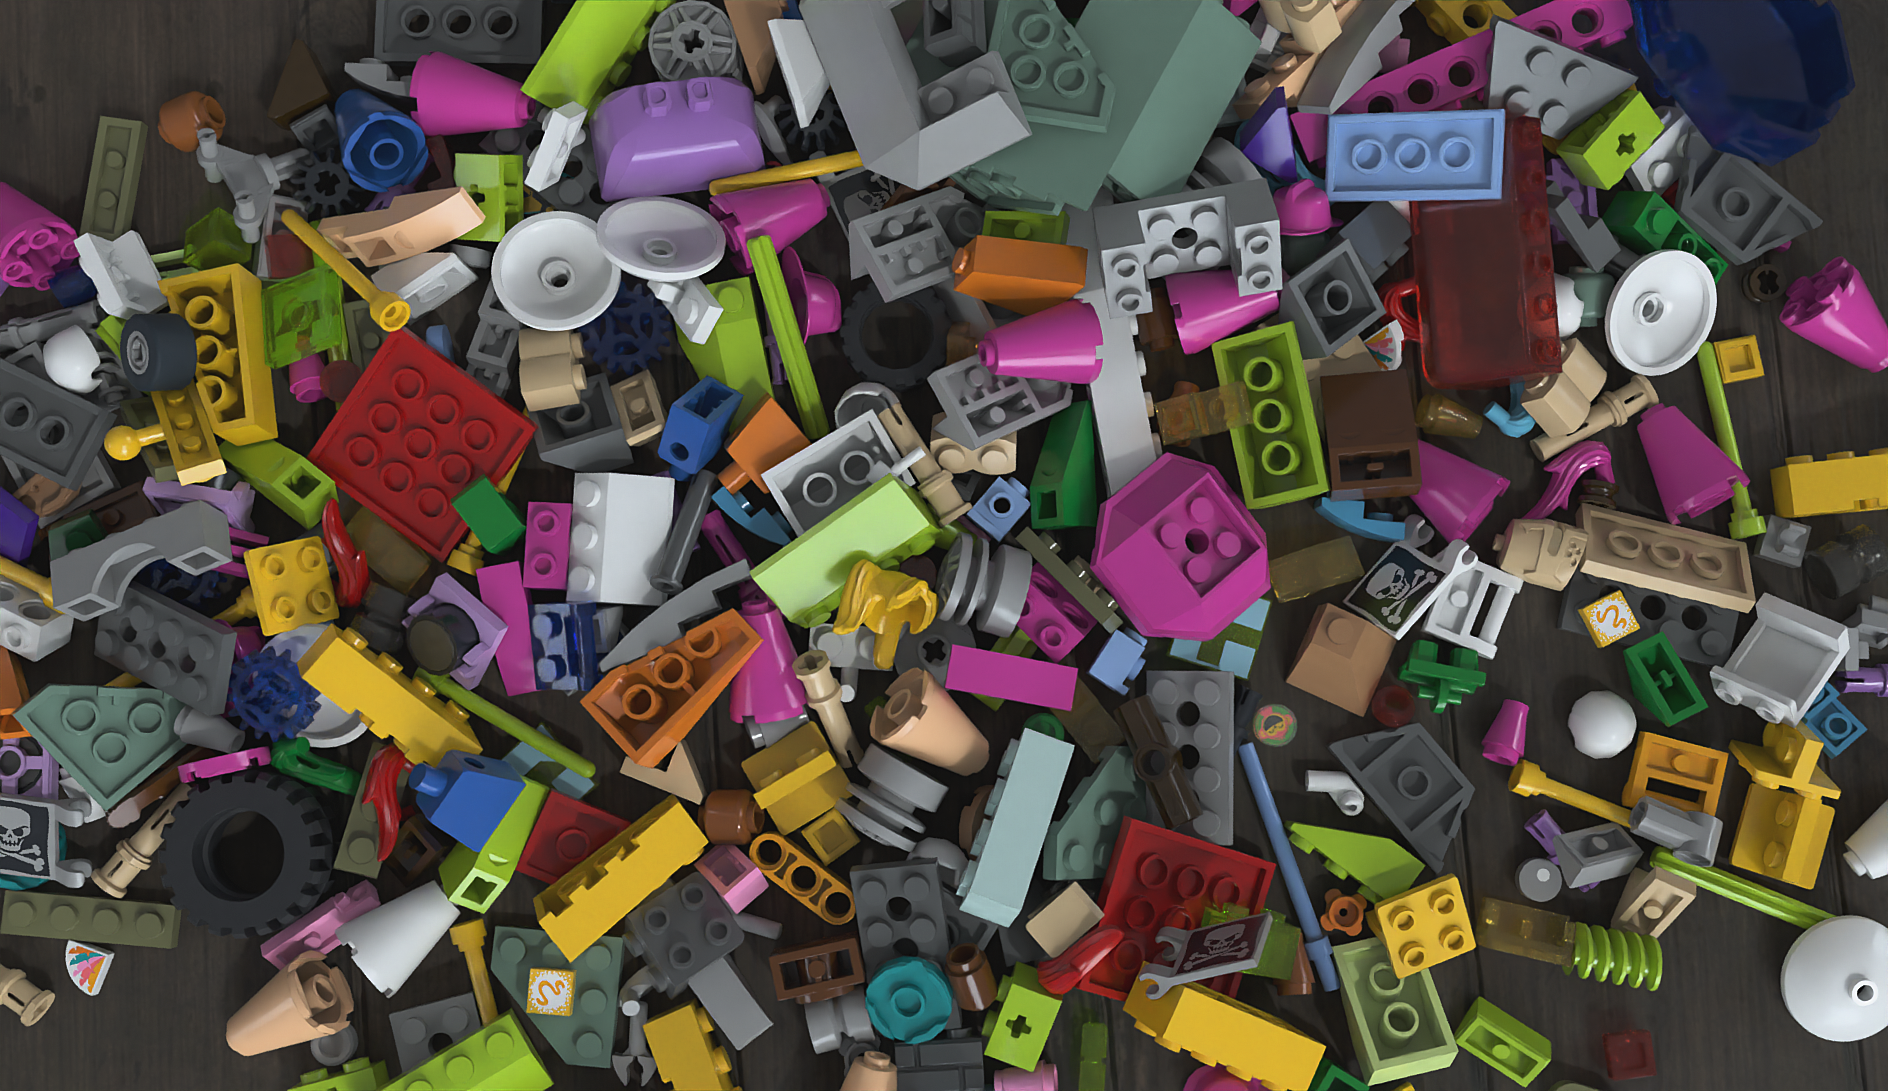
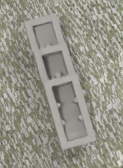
M1364 0L1341 28L1342 33L1331 42L1314 69L1297 103L1298 111L1301 113L1331 115L1383 68L1378 53L1403 31L1399 15L1416 0Z
M491 277L478 310L480 322L466 355L469 363L466 372L504 399L519 357V330L527 329L528 325L518 321L503 307L497 297Z
M745 558L711 574L665 602L633 628L599 663L601 671L609 673L623 664L628 665L648 655V651L658 646L664 647L686 635L683 624L721 610L722 606L716 593L752 579L749 573L753 569L750 561Z
M668 878L661 887L652 891L636 907L639 908L676 884L675 881ZM729 954L689 979L688 984L737 1050H741L774 1024Z

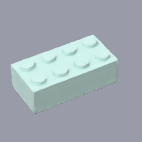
M1028 728L1024 729L1019 741L1011 738L997 772V775L1003 776L1004 779H997L983 814L991 816L990 820L983 819L970 850V854L977 856L976 861L969 860L956 891V895L963 897L959 910L1005 927H1009L1020 913L1075 745Z

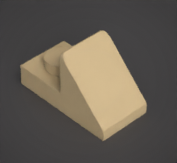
M648 369L610 387L629 446H641L663 435L668 413L663 407L655 380Z
M685 739L677 744L668 769L662 767L664 759L651 769L635 764L629 756H626L620 773L699 805L705 802L708 793Z
M1655 866L1650 873L1640 868H1634L1611 920V928L1621 930L1622 933L1627 931L1635 932L1639 936L1648 934L1655 936L1657 939L1695 899L1696 883L1658 866Z
M1074 881L1038 905L1027 916L1030 920L1026 923L1025 927L1047 954L1055 958L1100 921L1105 914L1078 883Z

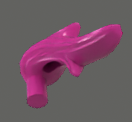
M1590 440L1579 442L1546 465L1544 470L1553 473L1549 485L1535 507L1521 519H1544L1558 506L1563 510H1567L1568 497L1573 485L1590 468L1594 467L1596 480L1614 484L1611 453L1605 444Z

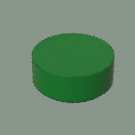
M1037 713L1030 716L1024 722L1021 729V735L1024 729L1028 728L1061 741L1064 739V729L1061 722L1055 716L1048 713Z

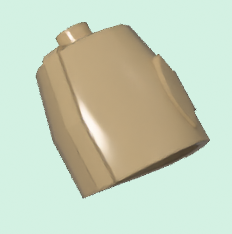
M1546 518L1512 519L1503 535L1498 533L1495 535L1492 550L1499 551L1496 564L1500 569L1528 583L1562 591L1581 560L1589 533L1582 528Z

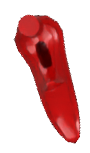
M1417 275L1398 282L1386 283L1378 289L1376 293L1387 312L1379 320L1384 327L1394 320H1398L1404 334V340L1401 341V351L1405 349L1406 341L1422 343L1439 353L1456 372L1458 362L1455 352L1440 332L1445 327V323L1431 324L1422 322L1411 317L1403 309L1402 297L1422 291Z
M332 498L326 502L323 509L322 529L324 537L321 538V542L329 549L338 569L339 582L331 578L336 598L335 602L339 607L357 608L368 598L371 587L366 554L364 550L357 551L341 518L337 501Z
M393 742L380 748L374 755L362 798V804L373 801L377 812L379 826L378 862L385 860L392 852L398 837L399 822L408 820L397 800L396 786L399 773L404 769L411 774L416 766L404 757L405 753Z
M1105 925L1096 928L1072 947H1068L1059 956L1052 960L1038 962V967L1036 968L1038 982L1049 993L1054 995H1063L1069 992L1100 960L1116 947L1124 937V931L1115 925Z

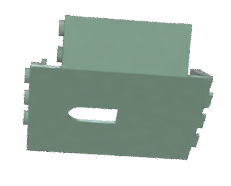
M906 0L891 8L922 87L965 65L948 67L939 60V57L933 56L924 49L922 0ZM984 0L987 52L999 0ZM1090 0L1074 29L1089 48L1090 54L1103 72H1106L1115 85L1116 92L1107 134L1027 121L1033 135L948 177L985 205L988 204L994 208L1055 216L1059 215L1065 203L1079 210L1088 211L1101 186L1122 203L1180 193L1262 41L1250 31L1251 27L1247 21L1233 15L1223 6V0Z

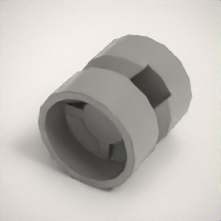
M864 983L854 985L855 989L844 995L822 1001L804 1003L810 1037L817 1054L839 1049L843 1040H848L852 1045L876 1039L875 1026L870 1021L868 1010L865 1009L867 991Z

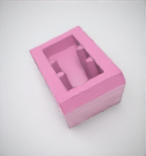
M716 845L694 864L696 869L706 878L736 915L769 887L758 867L735 845Z

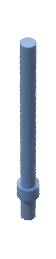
M1249 742L1240 745L1238 753L1306 941L1303 943L1308 959L1314 961L1324 991L1328 992L1338 989L1341 985L1330 954L1333 953L1327 935H1322L1254 744Z

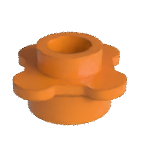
M1335 888L1328 890L1324 896L1327 904L1325 914L1320 917L1321 926L1327 931H1332L1333 929L1345 931L1350 936L1359 934L1362 930L1363 910L1367 906L1366 899L1357 893L1349 896L1342 894ZM1345 908L1347 914L1341 916L1339 913L1340 909Z

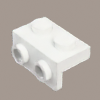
M1659 106L1654 109V112L1665 128L1653 140L1651 147L1642 153L1625 171V175L1635 191H1655L1661 196L1680 177L1688 129L1692 123L1696 122L1689 109L1670 106Z
M131 230L112 242L87 232L73 241L81 256L79 257V264L83 271L92 278L99 292L97 300L108 314L128 320L134 314H155L169 305L166 296L161 293L157 283L162 278L139 233Z

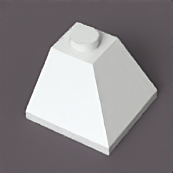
M773 19L767 21L774 50L800 128L807 127L830 86L829 80L804 20Z
M424 252L404 260L379 265V271L371 275L374 285L379 290L398 294L410 306L411 313L406 322L409 325H412L479 279L477 274L455 253Z

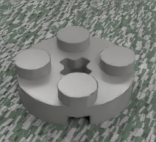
M954 614L949 621L938 620L934 617L931 624L927 626V629L917 634L909 633L911 624L906 622L901 629L894 658L898 674L902 675L908 670L917 667L922 671L925 669L944 688L951 645L976 648L971 628L967 623L964 626L956 625ZM939 639L944 643L942 651L946 656L942 661L935 658L929 663L924 659L927 652L922 647L926 641L934 644Z

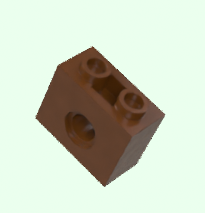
M858 930L778 947L769 956L778 1001L794 998L796 1004H804L834 998L855 989L854 984L865 982L866 978Z

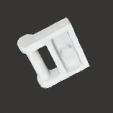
M1477 561L1471 569L1456 575L1432 602L1421 631L1459 647L1476 650L1478 656L1493 660L1498 648L1494 644L1514 593L1519 594L1524 581L1514 575ZM1489 583H1493L1498 589L1479 637L1476 638L1469 634Z

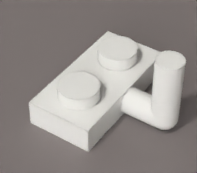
M572 101L552 110L545 106L540 111L537 121L542 123V130L545 134L540 145L535 147L529 156L527 166L530 167V171L525 184L540 192L559 181L572 148L585 141L586 134L581 126L588 109Z
M826 623L810 628L809 651L823 650L831 662V667H842L840 686L843 693L840 700L843 702L854 700L857 693L858 669L881 670L874 665L873 646L875 632L868 627L859 626L854 632L837 635L832 632L834 624ZM892 666L890 669H882V670H883V671H892V670H893V666Z

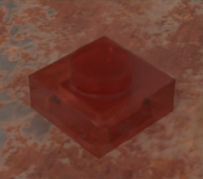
M296 234L267 235L264 237L269 280L312 278L315 276L312 249Z
M1638 1029L1602 1034L1608 1078L1618 1081L1657 1075L1650 1031Z

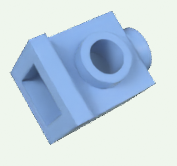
M999 476L973 508L969 510L966 518L985 532L998 545L1030 508L1031 502L1026 499L1030 492L1015 478L1010 477L1006 482ZM1000 498L1006 499L1010 504L1009 511L1003 514L996 512L994 509V502Z
M1127 627L1123 633L1116 629L1110 634L1089 666L1086 674L1120 696H1125L1129 688L1122 683L1126 678L1133 681L1142 669L1146 660L1140 657L1148 641Z

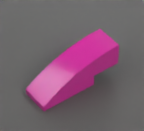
M516 561L476 569L483 605L509 626L495 652L508 696L550 689V677L548 667L545 664L546 655H542L536 614L538 613L537 606L533 605L530 589L523 587L524 563Z
M952 644L944 688L1071 711L1078 668Z

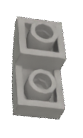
M362 58L360 63H345V72L368 92L389 102L418 109L417 98L410 97L412 76H402L399 81V77L384 61L374 58Z

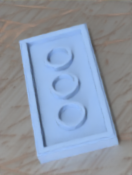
M1485 109L1328 115L1325 192L1329 202L1501 199L1505 110Z

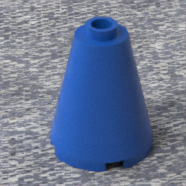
M362 89L348 90L338 98L335 104V116L344 168L351 179L364 189L380 193L389 192L388 188L399 184L404 187L412 183L423 171L428 158L425 135L416 121Z

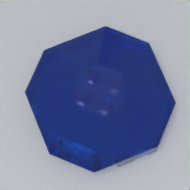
M1629 0L1638 52L1654 77L1653 85L1656 92L1663 98L1669 97L1713 149L1772 167L1815 144L1821 136L1818 129L1831 122L1841 108V104L1838 101L1849 95L1855 88L1841 15L1831 0L1821 5H1818L1815 0Z

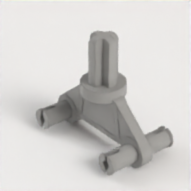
M203 128L197 132L200 145L196 151L198 163L204 167L205 177H207L209 182L217 183L224 179L236 200L237 206L233 211L235 224L241 229V236L245 242L255 243L261 237L259 226L262 223L271 195L275 190L280 189L279 181L288 179L293 175L305 173L296 165L299 159L310 167L314 166L309 151L299 148L273 158H269L265 153L257 156L249 155L217 144L215 131L210 128Z

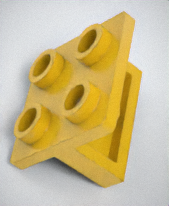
M319 536L255 548L244 552L243 555L263 635H275L295 630L304 624H318L339 618L340 614L335 602L333 585Z
M1801 720L1795 728L1782 722L1778 724L1768 722L1763 732V747L1736 740L1730 741L1729 750L1739 760L1738 764L1746 768L1751 774L1752 780L1757 784L1771 789H1778L1779 785L1791 787L1798 794L1814 800H1821L1822 796L1834 799L1839 798L1841 790L1816 764L1824 743Z
M814 721L808 722L769 748H765L746 759L741 764L757 792L753 796L761 810L767 809L783 836L833 808L839 797L848 799L853 796L845 788L850 780Z
M1751 783L1728 862L1730 865L1792 885L1813 889L1835 810L1830 806L1823 805L1822 800H1814L1800 794L1786 793L1761 786L1757 783Z
M1452 873L1380 901L1374 905L1373 910L1365 913L1369 928L1386 947L1393 973L1398 979L1473 950L1476 947L1459 881Z

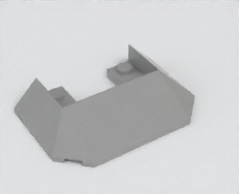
M801 0L799 10L864 168L913 189L922 190L1033 135L999 51H990L922 87L891 12V8L906 0Z
M949 186L852 220L848 224L851 280L870 274L885 303L931 285L938 298L944 302L949 317L971 357L937 370L927 378L947 415L946 418L932 429L973 451L1071 405L1073 390L1070 389L1071 383L995 375L989 372L987 366L983 367L978 356V345L980 341H983L985 333L1026 316L953 290L955 272L952 271V261L957 250L961 247L964 248L975 236L982 235L985 211L1000 210L988 204L982 208L964 199L965 193Z

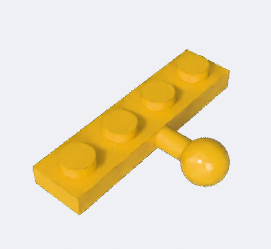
M193 378L191 383L182 390L150 391L160 420L159 424L138 430L124 425L116 426L108 431L104 439V447L111 457L123 461L137 456L143 446L166 440L181 486L194 482H205L215 476L227 473Z

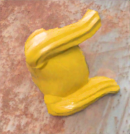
M862 559L853 565L846 580L832 632L837 635L849 634L864 623L875 632L873 646L874 665L881 670L890 669L894 663L895 652L903 625L906 622H910L909 633L917 634L927 629V626L931 624L939 609V598L928 587V583L925 580L911 577L902 572L882 570L871 561Z

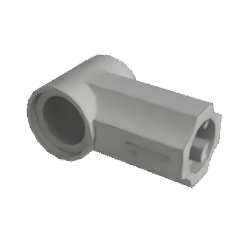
M1644 796L1639 798L1638 803L1631 811L1628 821L1631 827L1630 832L1672 849L1673 856L1678 860L1699 867H1711L1713 865L1723 828V822L1718 818L1702 812H1684L1651 797Z

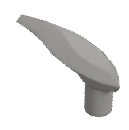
M774 95L764 104L754 101L759 132L764 143L783 165L793 164L790 153L783 141L782 131H780L774 120V117L779 114V105L785 104L784 100L780 96Z
M648 965L635 973L620 990L617 1007H622L623 1013L627 1016H633L639 1012V999L654 988L646 974V971L650 969Z

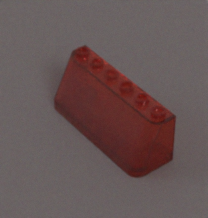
M1518 116L1505 119L1501 199L1409 201L1422 368L1428 383L1437 389L1486 391L1563 373L1540 118Z

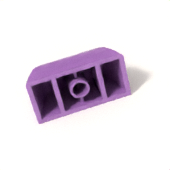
M698 77L688 80L647 83L624 88L607 95L599 103L589 120L601 198L606 202L620 201L633 197H650L707 190L713 180L766 169L753 93L743 82L735 78Z

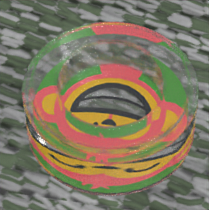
M1266 705L1254 716L1253 731L1257 739L1265 745L1272 747L1284 746L1292 741L1296 735L1297 719L1294 713L1283 705Z

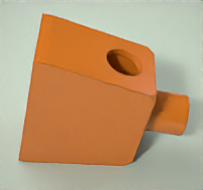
M767 392L724 442L725 449L734 461L716 476L732 495L751 479L764 494L769 493L770 490L761 474L812 445V443Z

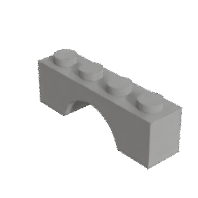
M200 499L186 502L178 509L159 517L148 518L142 524L123 532L112 533L104 540L84 548L74 549L68 555L51 561L53 608L84 622L121 607L124 593L132 578L143 567L153 561L165 558L167 562L194 576L233 561L227 515Z

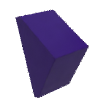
M1284 86L1275 87L1239 132L1240 151L1252 162L1286 182L1294 183L1298 182L1297 163Z

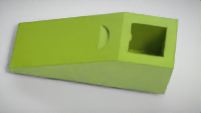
M272 439L242 446H236L225 440L218 447L226 466L239 474L245 481L250 483V485L308 531L322 519L326 502L333 498L337 501V504L339 503L335 482L302 455Z
M519 774L526 786L479 853L473 851L460 841L456 844L438 868L448 901L483 914L487 911L512 877L550 791L548 786Z
M1287 820L1283 824L1285 828L1292 832L1288 840L1307 854H1310L1313 849L1327 859L1323 866L1343 881L1349 875L1360 883L1361 886L1357 892L1373 904L1408 891L1426 866L1393 840L1386 837Z

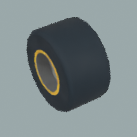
M173 313L134 314L130 317L122 330L120 341V356L124 373L130 384L139 391L182 390L189 385L196 371L197 345L187 320L179 314Z

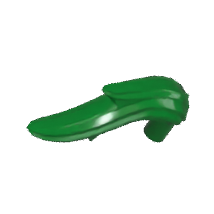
M284 735L270 746L271 765L275 771L303 782L356 797L362 774L340 763L310 752V743L306 737Z

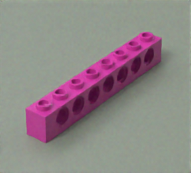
M1554 0L1509 20L1536 32L1545 33L1553 39L1582 51L1596 43H1599L1601 48H1606L1622 41L1627 37L1625 31L1636 22L1627 0ZM1578 14L1587 16L1592 22V31L1586 34L1577 32L1573 28L1572 17ZM1487 29L1368 81L1333 114L1368 113V106L1377 101L1386 103L1391 113L1460 110L1463 108L1461 101L1477 95L1479 101H1482L1484 86L1488 81L1486 62L1487 54L1491 52L1493 31ZM1455 67L1466 69L1471 77L1470 84L1464 87L1455 86L1449 80V70ZM1416 84L1424 85L1429 89L1431 99L1425 104H1416L1410 100L1408 89ZM1297 112L1289 117L1292 131L1299 144L1307 168L1315 164L1318 165L1319 169L1326 168L1328 115L1330 114Z

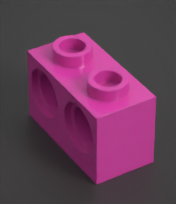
M528 502L523 574L524 588L567 592L573 504Z
M1037 562L1032 567L1026 601L1016 625L1055 664H1058L1089 633L1098 621Z

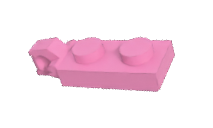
M364 880L349 888L346 894L341 892L336 894L335 897L332 896L260 945L262 956L279 970H282L294 957L306 951L312 950L326 955L341 944L335 934V930L338 927L381 905L377 889L368 880Z

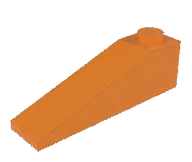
M732 608L687 631L685 636L664 647L658 646L648 651V655L628 665L623 664L611 670L580 703L635 764L653 769L687 735L764 639Z

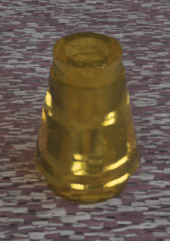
M1440 393L1434 396L1426 394L1421 399L1415 414L1416 426L1423 428L1426 434L1475 439L1481 430L1483 422L1481 415L1475 414L1473 411Z

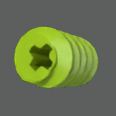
M1576 922L1568 930L1561 950L1562 969L1567 976L1572 972L1574 965H1577L1578 976L1582 979H1586L1590 974L1591 968H1594L1595 979L1599 982H1603L1608 972L1611 971L1612 982L1616 985H1621L1626 974H1628L1629 985L1633 988L1640 986L1643 977H1645V985L1648 990L1655 991L1659 986L1663 961L1661 948L1655 936L1648 934L1639 936L1638 933L1631 931L1622 933L1621 930L1615 928L1605 930L1598 925H1593L1589 928L1584 923Z

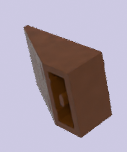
M1398 369L1320 376L1327 468L1331 487L1330 502L1418 495L1422 486V477L1407 370Z

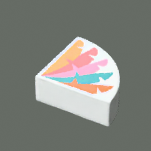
M1396 319L1364 340L1363 343L1381 371L1396 370L1400 366L1403 359L1401 356V341L1404 340V334Z
M69 940L66 948V965L71 979L85 993L91 996L99 994L115 953L85 941Z

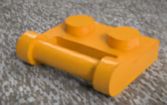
M1639 731L1629 779L1622 792V805L1634 808L1639 798L1648 796L1684 812L1696 811L1715 817L1729 753ZM1648 777L1699 790V799L1695 803L1646 790Z

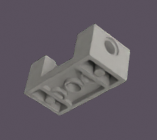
M1266 178L1092 208L1101 279L1110 319L1153 312L1148 279L1175 273H1186L1230 265L1239 297L1283 289L1280 221ZM1181 228H1191L1194 230L1188 237H1173L1174 233Z

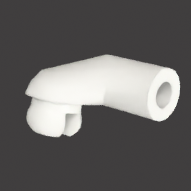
M1306 771V791L1328 792L1346 815L1354 816L1362 811L1364 795L1346 772Z

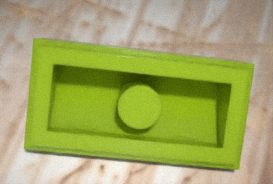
M1480 996L1473 1002L1453 1035L1456 1044L1525 1088L1551 1061V1042Z

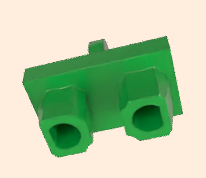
M1416 640L1411 645L1407 661L1398 669L1397 680L1418 684L1416 696L1430 700L1429 707L1432 713L1441 714L1445 709L1446 703L1460 705L1462 693L1472 695L1477 686L1483 687L1485 685L1486 673L1478 671V652L1476 650L1455 648L1450 653L1449 665L1436 663L1438 645L1435 642Z

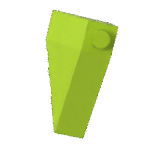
M749 276L705 285L723 308L705 344L690 341L675 321L678 341L699 379L702 380L708 375L744 395L730 426V433L735 430L764 394L768 392L775 400L754 287Z

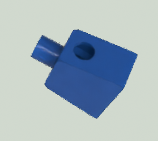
M707 375L672 404L658 449L660 458L671 463L668 470L671 477L682 482L691 481L692 474H696L718 454L741 404L743 394Z
M454 749L446 752L436 768L425 763H419L413 768L409 776V786L419 791L416 796V803L426 818L432 824L478 853L526 786L510 763Z

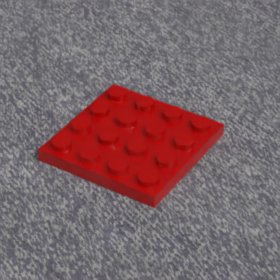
M402 326L400 329L390 332L306 459L330 477L337 487L443 563L449 559L452 550L456 549L470 529L451 504L450 499L482 474H485L499 487L534 437L533 433L539 427L534 421L408 328Z
M1124 815L1096 904L1105 916L1091 927L1087 934L1105 925L1118 926L1125 934L1116 947L1100 960L1074 987L1126 1002L1144 961L1170 968L1174 967L1176 960L1166 961L1162 957L1165 948L1174 946L1168 941H1161L1159 943L1155 941V937L1161 928L1169 926L1190 931L1261 914L1276 864ZM1244 970L1200 979L1194 982L1235 999Z

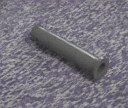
M700 469L696 474H692L690 485L657 575H653L649 581L650 585L658 591L670 595H678L683 592L684 587L681 582L711 502V496L719 483L717 476L710 471Z

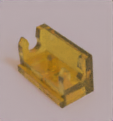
M1483 896L1474 940L1475 943L1485 948L1571 967L1576 923L1569 922L1570 916Z

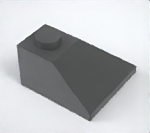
M1348 238L1341 240L1283 283L1278 325L1294 321L1302 360L1330 356L1387 313Z
M605 372L586 378L587 389L580 390L581 399L579 404L529 412L527 408L529 419L534 421L539 427L533 434L541 460L583 473H604L634 463Z

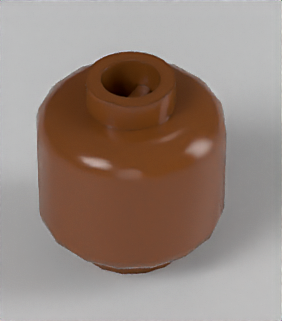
M189 91L161 105L158 130L162 138L175 148L183 152H194L200 146L197 132L203 128L213 129L218 141L222 137L226 118L222 107L213 97L199 91Z
M717 789L711 792L705 804L699 807L698 825L701 830H705L706 836L711 843L717 845H746L754 840L756 834L762 832L765 820L764 809L761 810L753 796L754 794L750 790Z

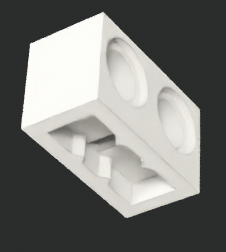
M0 575L1 646L36 662L70 642L74 617L60 614L46 607L43 604V600L40 599L39 593Z

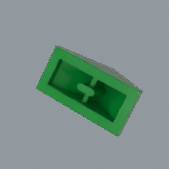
M482 474L450 499L451 504L488 552L505 557L526 541L527 518L485 474Z
M1663 631L1623 651L1634 697L1667 727L1709 707Z

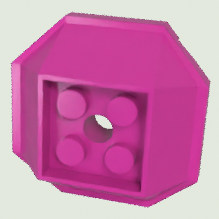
M1166 452L1100 505L1095 548L1092 551L1090 568L1142 636L1169 637L1194 641L1211 640L1271 588L1266 533L1215 466ZM1186 537L1192 541L1194 553L1187 548Z

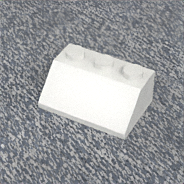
M873 409L764 472L761 476L799 537L873 485L867 480L866 476L880 460L891 469L902 458ZM908 468L897 477L909 486L916 483Z
M575 473L566 601L599 605L662 606L667 602V594L653 588L649 581L653 575H657L672 532L674 478L619 473Z

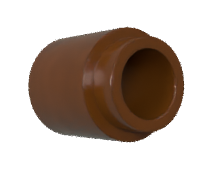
M1166 287L1150 289L1153 312L1136 315L1140 345L1150 346L1151 352L1175 347L1174 340L1179 338L1174 320L1176 318L1173 305L1170 304Z
M962 943L953 947L945 957V972L958 1005L965 1010L973 1011L987 1008L997 997L999 989L985 952L980 950L974 943Z

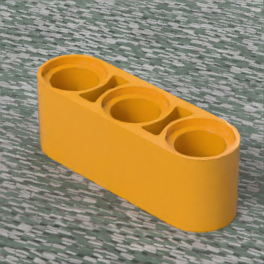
M767 831L759 835L752 842L749 857L758 869L822 919L833 925H842L854 917L856 909L852 885L787 836H783L778 831ZM773 840L780 845L782 855L779 861L770 863L761 857L759 848L763 841ZM800 866L810 867L816 875L815 885L810 888L799 887L793 878L794 870ZM834 892L846 894L850 899L851 908L843 914L832 912L827 904V898L830 894Z

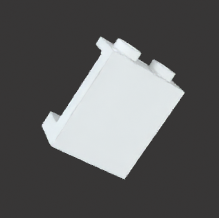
M1764 592L1755 605L1758 619L1725 666L1722 668L1714 665L1710 671L1714 692L1725 702L1732 705L1740 703L1755 710L1759 716L1771 723L1778 724L1782 722L1795 728L1850 649L1847 626Z

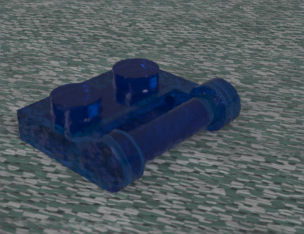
M596 601L544 602L528 605L536 690H592L603 679V674H598L593 615H597Z

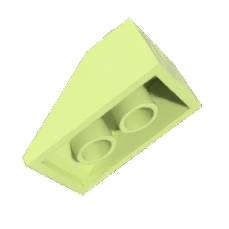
M1378 937L1332 947L1333 963L1341 985L1340 993L1350 1036L1365 1083L1371 1086L1450 1067L1459 1051L1429 969L1426 968L1398 979L1393 973L1386 947Z

